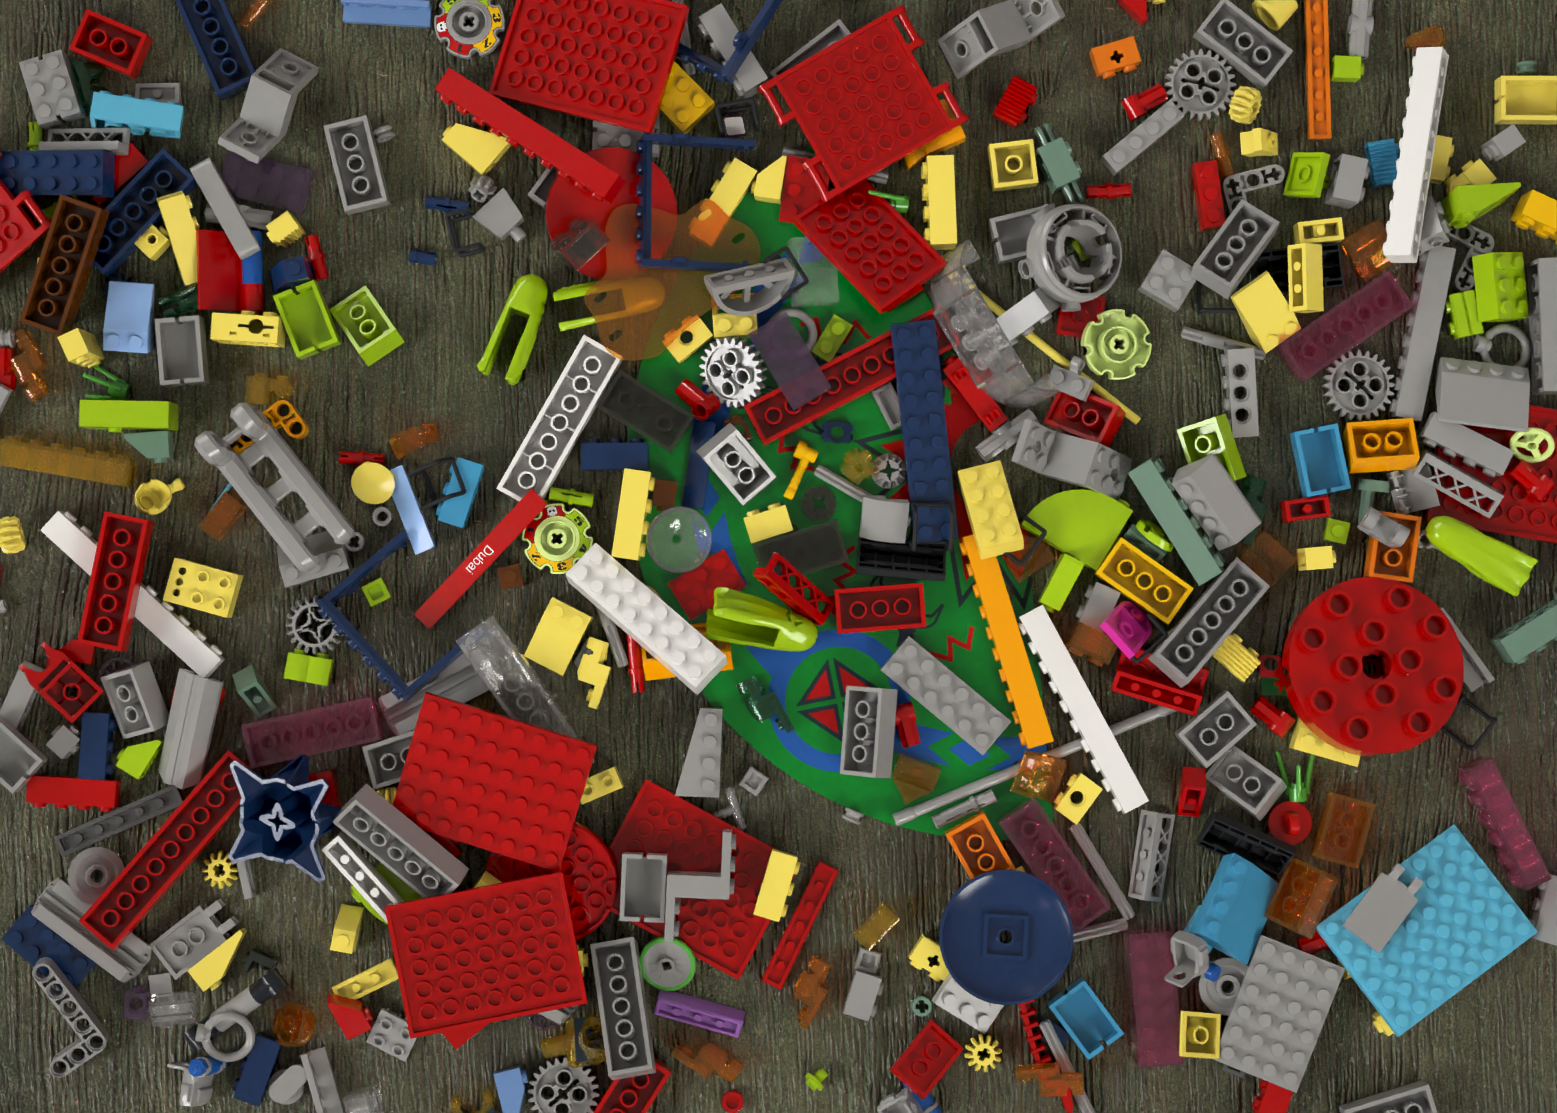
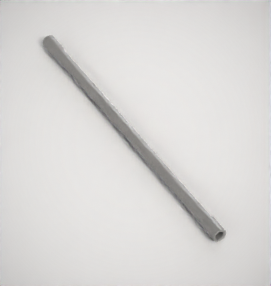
M1158 705L1148 711L1113 724L1109 728L1112 734L1116 736L1177 711ZM1079 738L933 799L895 812L892 816L896 826L1083 749L1080 743L1083 739Z

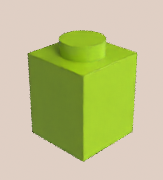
M1335 55L1330 60V82H1357L1364 75V63H1361V56Z

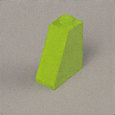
M1065 553L1060 554L1038 600L1046 611L1053 613L1054 610L1060 611L1085 564L1084 562Z

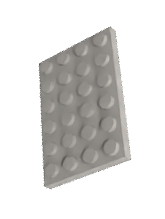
M1260 934L1239 992L1220 1036L1219 1059L1213 1060L1297 1093L1345 968Z

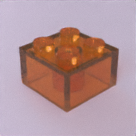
M1081 622L1074 623L1064 644L1069 648V653L1081 658L1085 655L1089 657L1088 662L1098 667H1102L1103 664L1109 665L1118 647L1107 634Z

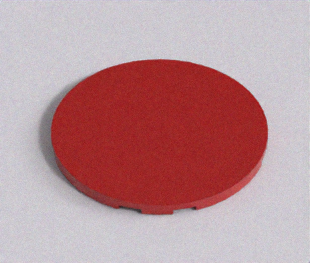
M605 147L585 152L588 156L619 174L626 183L611 204L605 200L601 203L591 196L592 192L588 189L584 192L574 185V180L569 178L566 181L557 175L550 188L545 212L549 237L560 256L571 267L584 275L600 280H619L635 277L648 270L646 268L638 269V263L635 262V251L639 249V241L635 240L636 227H639V219H636L635 215L636 206L639 205V197H636V185L640 183V175H636V164L640 162V154L617 147ZM652 162L651 259H661L671 244L675 233L677 204L670 182L662 170Z
M575 821L560 871H563L575 939L578 940L599 927L609 914L617 892V871L612 855L603 841L589 828ZM494 852L490 853L485 871L501 882L555 872Z

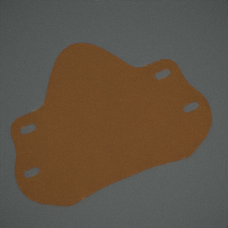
M702 200L681 215L671 214L652 207L651 259L671 260L674 257L689 258V261L742 264V261L746 260L747 264L755 265L759 263L761 249L754 232L747 225L729 217L715 202ZM639 204L622 205L615 208L609 216L605 230L607 272L602 279L587 290L584 298L587 308L597 322L603 346L613 356L629 361L659 356L682 331L714 307L716 302L705 286L704 276L719 273L638 269V263L635 262V251L639 249V241L635 240L636 227H639V219H636L635 212L636 206ZM706 209H710L711 215L705 220L700 221L698 216ZM739 233L745 234V238L738 244L732 243V239ZM739 290L732 291L729 296H731ZM605 291L607 297L600 303H595L594 298ZM618 329L622 330V335L615 341L609 340V336Z

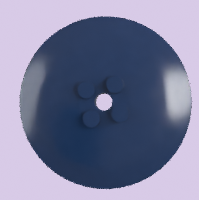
M995 870L972 878L962 885L949 900L940 923V951L950 975L969 994L993 1004H1021L1043 995L1061 978L1068 966L1073 950V927L1069 912L1062 899L1044 881L1021 871ZM1003 930H1008L1012 935L1008 943H1002L999 939V934Z

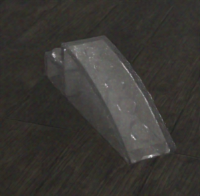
M493 615L456 640L509 718L582 740L571 725V719Z

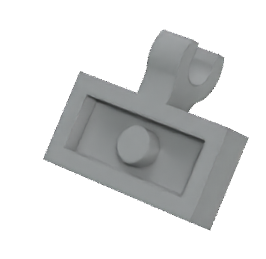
M1073 356L1070 370L1054 365L1045 385L1086 402L1094 381L1080 375L1086 362L1079 357Z

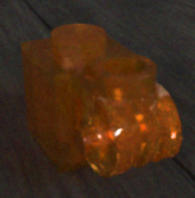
M433 422L422 423L418 429L416 425L396 433L388 441L399 460L416 453L425 446V443H435L440 435Z

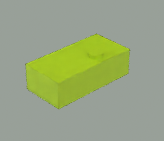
M80 400L79 426L87 429L108 430V432L122 433V430L178 431V404L169 401Z

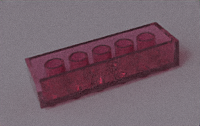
M1388 270L1275 348L1299 383H1302L1414 307V305Z
M375 696L241 725L250 768L295 759L300 754L310 756L385 739Z
M1480 756L1458 767L1460 772L1458 778L1463 786H1467L1470 792L1467 794L1473 806H1477L1480 812L1477 816L1483 826L1486 825L1489 831L1487 833L1489 841L1493 846L1496 845L1499 851L1497 857L1500 863L1506 865L1508 869L1507 877L1510 883L1528 891L1552 879L1493 758Z
M1032 796L997 821L1033 875L1048 884L1062 899L1069 912L1074 933L1111 908L1036 798Z
M1169 928L1125 932L1136 1064L1139 1068L1184 1064V1058L1179 1056L1180 1012L1178 989L1176 985L1165 981V976L1175 967L1173 954L1170 949L1173 931Z

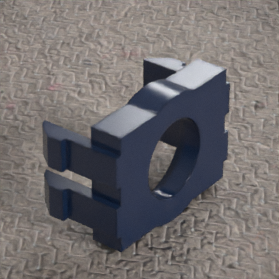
M836 421L824 422L822 424V430H824L822 438L824 442L839 444L850 443V440H853V434H850L853 431L851 423ZM835 426L841 427L844 431L840 439H835L831 436V429Z

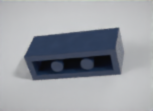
M634 438L631 439V443H622V439H609V443H600V439H587V443H581V470L583 471L624 470V468L649 470V443H644V439Z
M90 711L82 713L78 779L107 780L110 779V775H113L114 763L111 762V754L115 751V740L112 739L113 731H116L117 727L114 713Z
M263 1032L256 1034L255 1042L248 1058L244 1057L240 1067V1070H243L241 1078H237L232 1090L236 1092L233 1098L257 1107L263 1103L269 1081L273 1075L285 1040Z

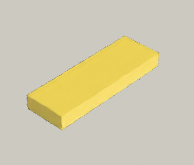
M391 957L333 986L332 990L336 995L357 1000L397 980L396 964Z

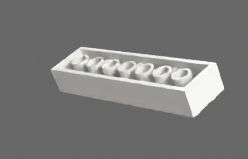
M583 335L496 489L517 501H520L532 488L542 498L546 497L624 359L621 355Z
M597 543L566 573L568 582L695 694L698 695L727 664V658L723 652Z

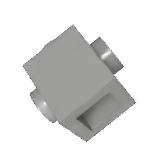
M74 724L59 725L51 733L53 737L46 744L61 759H67L71 754L75 755L80 751L81 730Z

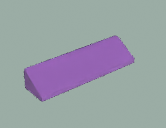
M660 990L653 1014L738 1038L745 1011L675 991Z

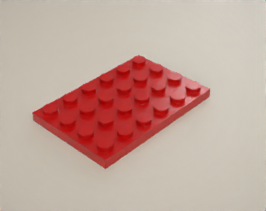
M864 180L826 203H823L822 199H820L794 217L793 224L867 301L882 314L945 269L947 262L885 198L869 194V190H877L867 180Z

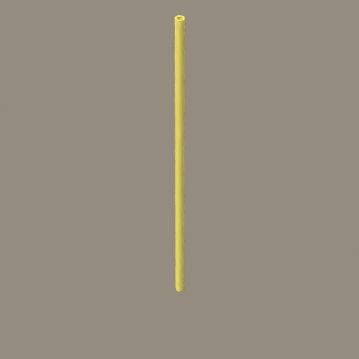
M949 265L942 270L943 273L996 315L1000 316L1006 312ZM1033 332L1025 336V338L1064 369L1070 370L1071 362ZM1081 372V376L1092 380L1084 372ZM1094 381L1091 389L1102 399L1119 405L1126 413L1125 417L1135 425L1140 421L1141 418Z

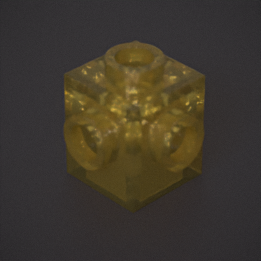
M856 447L853 451L849 450L842 459L844 462L840 466L841 473L859 485L864 478L868 479L875 470L873 468L875 466L872 459L873 455L864 448L860 450Z

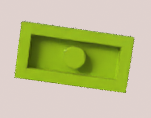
M834 314L811 352L826 362L832 361L853 325Z

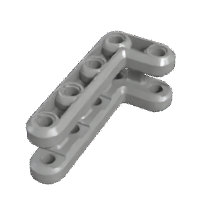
M240 402L230 412V418L237 423V428L225 437L214 431H204L195 438L194 446L209 464L216 466L293 564L301 572H310L319 564L320 557L309 547V542L306 539L307 535L321 526L326 528L335 539L334 542L336 544H345L353 538L355 529L263 412L248 402ZM244 434L251 438L254 443L239 454L231 448L230 444ZM264 457L273 461L281 475V478L269 488L261 486L254 477L255 473L251 470ZM292 491L299 494L309 510L307 514L295 523L287 519L281 511V506L278 504L279 501Z

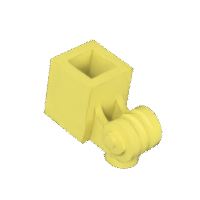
M1481 159L1475 162L1470 160L1461 167L1463 170L1458 176L1453 174L1444 181L1447 185L1446 194L1448 196L1456 186L1491 184L1497 178Z

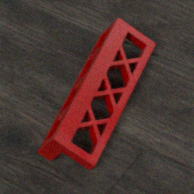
M779 553L773 554L767 567H756L753 573L755 578L796 614L810 619L815 625H824L835 603ZM777 562L782 567V574L779 575L773 570ZM790 575L795 576L797 587L790 586ZM803 588L810 590L811 599L806 600L804 598ZM820 600L826 604L822 613L818 611L817 601Z

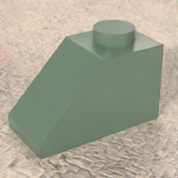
M170 431L124 434L125 440L147 459L154 460V463H168V459L174 458L173 433Z
M252 664L232 675L237 692L258 718L278 708L264 680Z

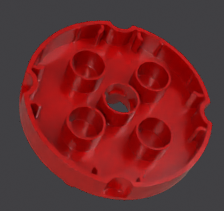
M1362 577L1341 582L1310 601L1292 623L1287 634L1282 656V667L1289 671L1291 681L1290 685L1286 688V692L1301 721L1310 731L1327 744L1344 752L1359 756L1372 757L1377 754H1396L1415 747L1432 737L1442 728L1453 713L1461 694L1464 677L1461 646L1452 624L1443 611L1419 590L1405 583L1380 577ZM1368 655L1377 656L1384 666L1383 676L1369 678L1363 671L1362 658Z

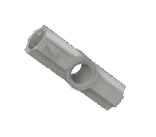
M1352 0V13L1348 20V34H1350L1348 56H1361V59L1368 58L1369 40L1374 25V17L1371 16L1373 0Z
M208 203L205 211L206 222L220 224ZM237 204L250 228L268 231L266 225L275 220L274 211L252 209L250 206Z
M1028 408L1011 422L1008 421L995 430L994 434L979 443L975 449L985 462H988L1004 449L1007 450L1017 443L1025 419L1039 423L1034 413Z

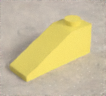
M245 928L239 930L188 970L203 992L209 988L213 991L222 984L220 979L226 975L247 932Z

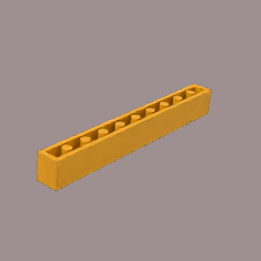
M974 535L961 538L962 543H959L962 555H967L969 563L966 564V569L969 577L973 576L975 585H972L975 597H980L982 606H979V611L982 619H987L989 627H985L988 639H993L995 648H992L995 661L999 660L1002 669L998 671L1001 681H1006L1008 690L1005 691L1008 703H1013L1015 709L1011 713L1014 723L1019 724L1021 732L1018 733L1021 745H1026V748L1030 749L1053 742L1051 730L997 557L994 556L981 560Z

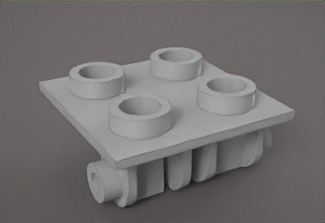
M1425 463L1419 473L1425 477L1432 476L1430 464ZM1415 469L1386 473L1387 479L1390 481V490L1396 513L1408 514L1440 505L1436 488L1413 476L1412 473Z
M382 1008L366 1042L406 1062L417 1038L410 1039L406 1017L402 1019L401 1014L397 1016V1013L389 1008L387 1010Z

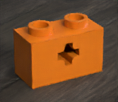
M1134 36L1091 48L1089 52L1096 78L1103 76V79L1111 78L1116 75L1115 72L1124 70V73L1136 70V66L1141 62ZM1113 55H1115L1116 58L1120 57L1118 63H1116L1115 60L1111 61Z

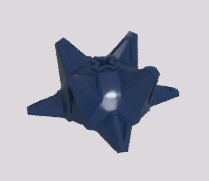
M300 754L274 776L266 779L239 761H233L229 766L241 795L239 803V825L241 831L228 855L232 863L263 857L266 860L293 864L318 883L324 881L326 875L316 844L320 837L337 827L332 821L341 810L340 807L322 802L329 787L326 779L309 782V758L303 754Z

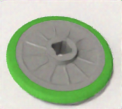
M664 937L655 938L644 946L640 954L642 975L650 985L663 991L679 990L685 987L695 974V956L689 946L677 938H674L673 942H664ZM664 962H670V966H665Z

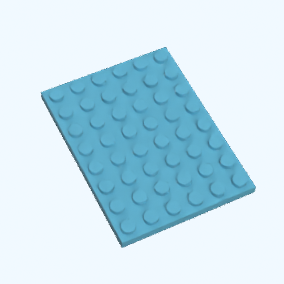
M1455 824L1400 864L1405 868L1398 878L1400 882L1408 886L1411 880L1417 877L1424 883L1413 895L1419 900L1380 953L1374 951L1342 926L1370 887L1314 927L1397 1037L1401 1036L1538 932Z

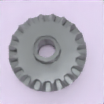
M103 847L85 849L76 855L74 860L71 861L70 868L67 870L69 889L81 902L93 905L123 871V862L110 849ZM94 870L99 873V877L95 882L91 879V873Z
M1223 957L1213 961L1221 968L1219 978L1213 982L1200 977L1199 993L1202 1001L1211 1011L1229 1016L1248 966L1234 958ZM1230 980L1232 983L1231 988L1228 991H1223L1221 988L1222 983Z

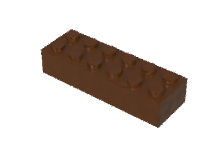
M60 194L19 322L58 336L72 330L110 210Z

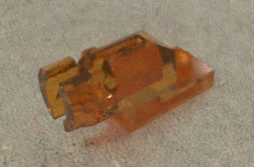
M22 328L15 332L18 337L16 343L25 352L11 359L10 362L12 371L19 384L28 386L24 393L28 400L33 402L49 393L43 374L40 375V373L48 370L49 367L30 332Z
M812 955L808 962V967L813 972L804 970L794 986V997L808 1005L807 1008L803 1006L797 1016L800 1019L798 1022L799 1026L804 1029L808 1028L828 993V988L821 985V983H825L831 965L815 955Z
M708 1042L703 1043L695 1056L692 1055L693 1051L683 1044L681 1047L676 1044L671 1052L673 1057L707 1080L714 1071L716 1072L715 1075L732 1083L743 1067V1064L735 1058L731 1062L726 1063L728 1053Z
M1058 1062L1014 1066L1015 1080L1020 1079V1082H1031L1033 1078H1037L1040 1096H1066L1068 1088L1072 1090L1073 1095H1084L1082 1072L1063 1071L1060 1074Z

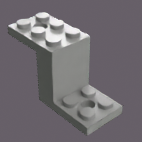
M1008 0L976 11L937 41L958 79L968 74L990 57L1026 45L1066 17L1058 0ZM1037 3L1041 6V13L1036 8ZM962 44L965 46L966 53H963L961 49Z
M279 48L251 75L240 117L219 137L218 144L229 151L243 156L248 161L258 164L286 135L298 93L317 75L319 67Z
M1025 419L1011 461L1045 477L1089 488L1118 501L1123 493L1124 484L1130 472L1133 459L1098 442L1055 432L1033 420Z
M723 829L721 873L668 871L664 942H673L674 938L678 937L680 921H676V914L680 912L681 899L676 898L729 900L730 894H734L735 879H730V874L735 872L736 856H731V850L736 849V834H732V829Z

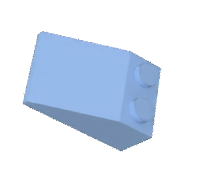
M109 281L103 328V350L149 353L154 349V284Z

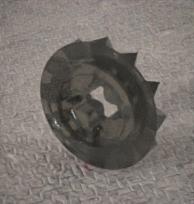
M824 486L810 488L802 498L803 512L812 520H827L836 510V497L830 489ZM823 496H826L824 498L823 504L825 505L827 510H825L824 508H818L814 512L813 509L815 503L813 502L811 497L819 500Z

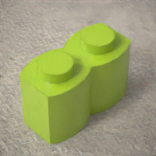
M294 649V653L288 652L284 678L329 686L334 660L329 659L328 654L317 653L316 656H309L304 650Z

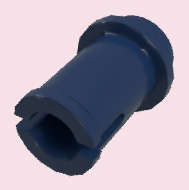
M416 247L415 249H410L409 262H412L413 265L419 263L435 266L437 252L421 251Z

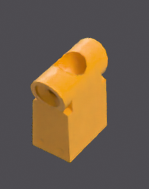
M945 99L940 100L950 120H955L956 117ZM956 127L904 157L908 169L910 170L918 165L927 156H933L964 143L966 136L962 127Z

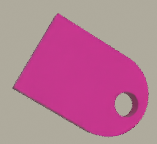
M1123 601L1117 605L1100 625L1128 659L1132 658L1139 651L1152 633L1148 617H1146L1140 607L1130 601Z

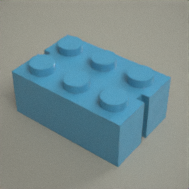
M1338 423L1289 434L1303 498L1351 488Z
M1080 977L1066 988L1068 991L1066 994L1061 991L1046 1003L1086 1058L1090 1060L1105 1049L1099 1041L1103 1039L1109 1046L1124 1033L1086 981Z

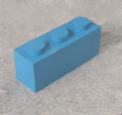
M458 457L455 462L466 493L439 503L436 515L439 516V521L465 529L485 466ZM452 464L449 471L452 474L451 480L445 483L443 489L445 496L461 491Z

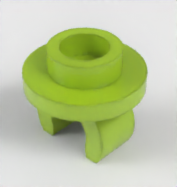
M823 1068L819 1069L814 1075L807 1073L805 1075L807 1079L806 1084L814 1091L817 1089L822 1091L824 1087L821 1082L828 1074Z

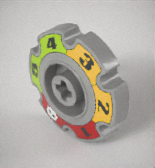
M442 0L439 4L442 14L435 15L434 18L437 38L440 43L448 42L447 51L461 59L471 60L474 53H478L481 58L489 55L501 43L497 37L498 33L505 32V17L500 5H492L493 0ZM466 21L473 22L474 26H467Z

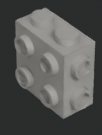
M1432 195L1427 197L1418 256L1427 250L1438 248L1450 241L1448 236L1450 227L1446 219L1443 220L1442 214L1445 213L1440 201L1436 202Z

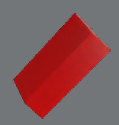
M1140 648L1134 656L1139 658L1147 649ZM1121 651L1111 691L1196 716L1203 697L1202 691L1209 668L1202 667L1193 679L1181 688L1148 659L1153 651L1139 663H1135L1131 658L1128 659Z

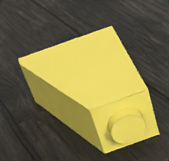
M458 123L453 127L450 125L444 131L442 139L444 144L483 176L487 175L511 147L505 141L506 137L500 136L499 138L492 133Z

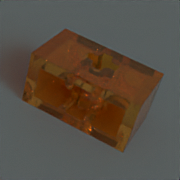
M224 492L198 527L213 539L221 541L246 509L247 505L231 493Z

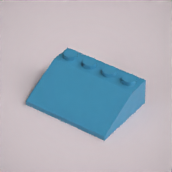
M1235 853L1224 855L1189 933L1195 934L1213 948L1247 965L1281 889V885L1256 865Z

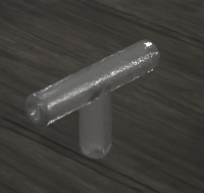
M733 787L726 788L724 791L730 806L715 811L714 815L721 819L733 814L738 829H746L747 825Z

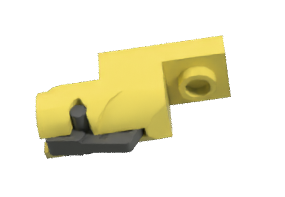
M589 637L585 641L574 664L578 668V680L595 685L594 689H589L586 701L589 702L588 707L598 709L612 667L603 664L607 660L609 643Z

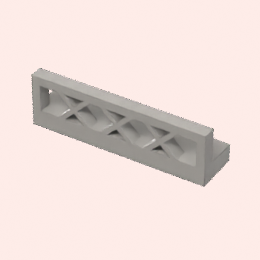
M48 129L47 142H39L38 150H104L115 153V155H128L131 129ZM98 134H102L105 138L103 141H92ZM117 134H123L122 142L111 140ZM55 135H62L65 140L55 142ZM77 135H82L85 138L84 141H72Z
M1424 449L1420 455L1421 460L1412 475L1490 519L1504 497L1502 492ZM1428 463L1434 467L1436 475L1425 477L1419 472L1424 464ZM1437 469L1441 470L1444 473L1438 474ZM1447 475L1453 477L1455 486L1447 488L1441 486L1439 477ZM1437 478L1438 483L1434 482L1431 479ZM1456 480L1462 482L1463 484L1457 485ZM1471 487L1474 497L1464 499L1460 496L1458 488ZM1456 489L1457 494H1455L1454 492H1452V491H1450V490ZM1488 497L1494 502L1489 510L1485 511L1480 508L1478 499Z
M1441 607L1440 609L1452 624L1458 637L1464 664L1463 685L1469 693H1472L1481 685L1490 683L1495 679L1448 613Z
M1141 809L1128 897L1144 901L1162 902L1175 819L1174 814ZM1163 818H1166L1165 828L1162 829ZM1162 841V849L1159 851V843ZM1158 863V864H1159V870H1158L1157 873H1156V872H1155V866H1156V864ZM1155 885V896H1151L1152 887Z
M326 1045L305 1051L300 1056L316 1113H345Z

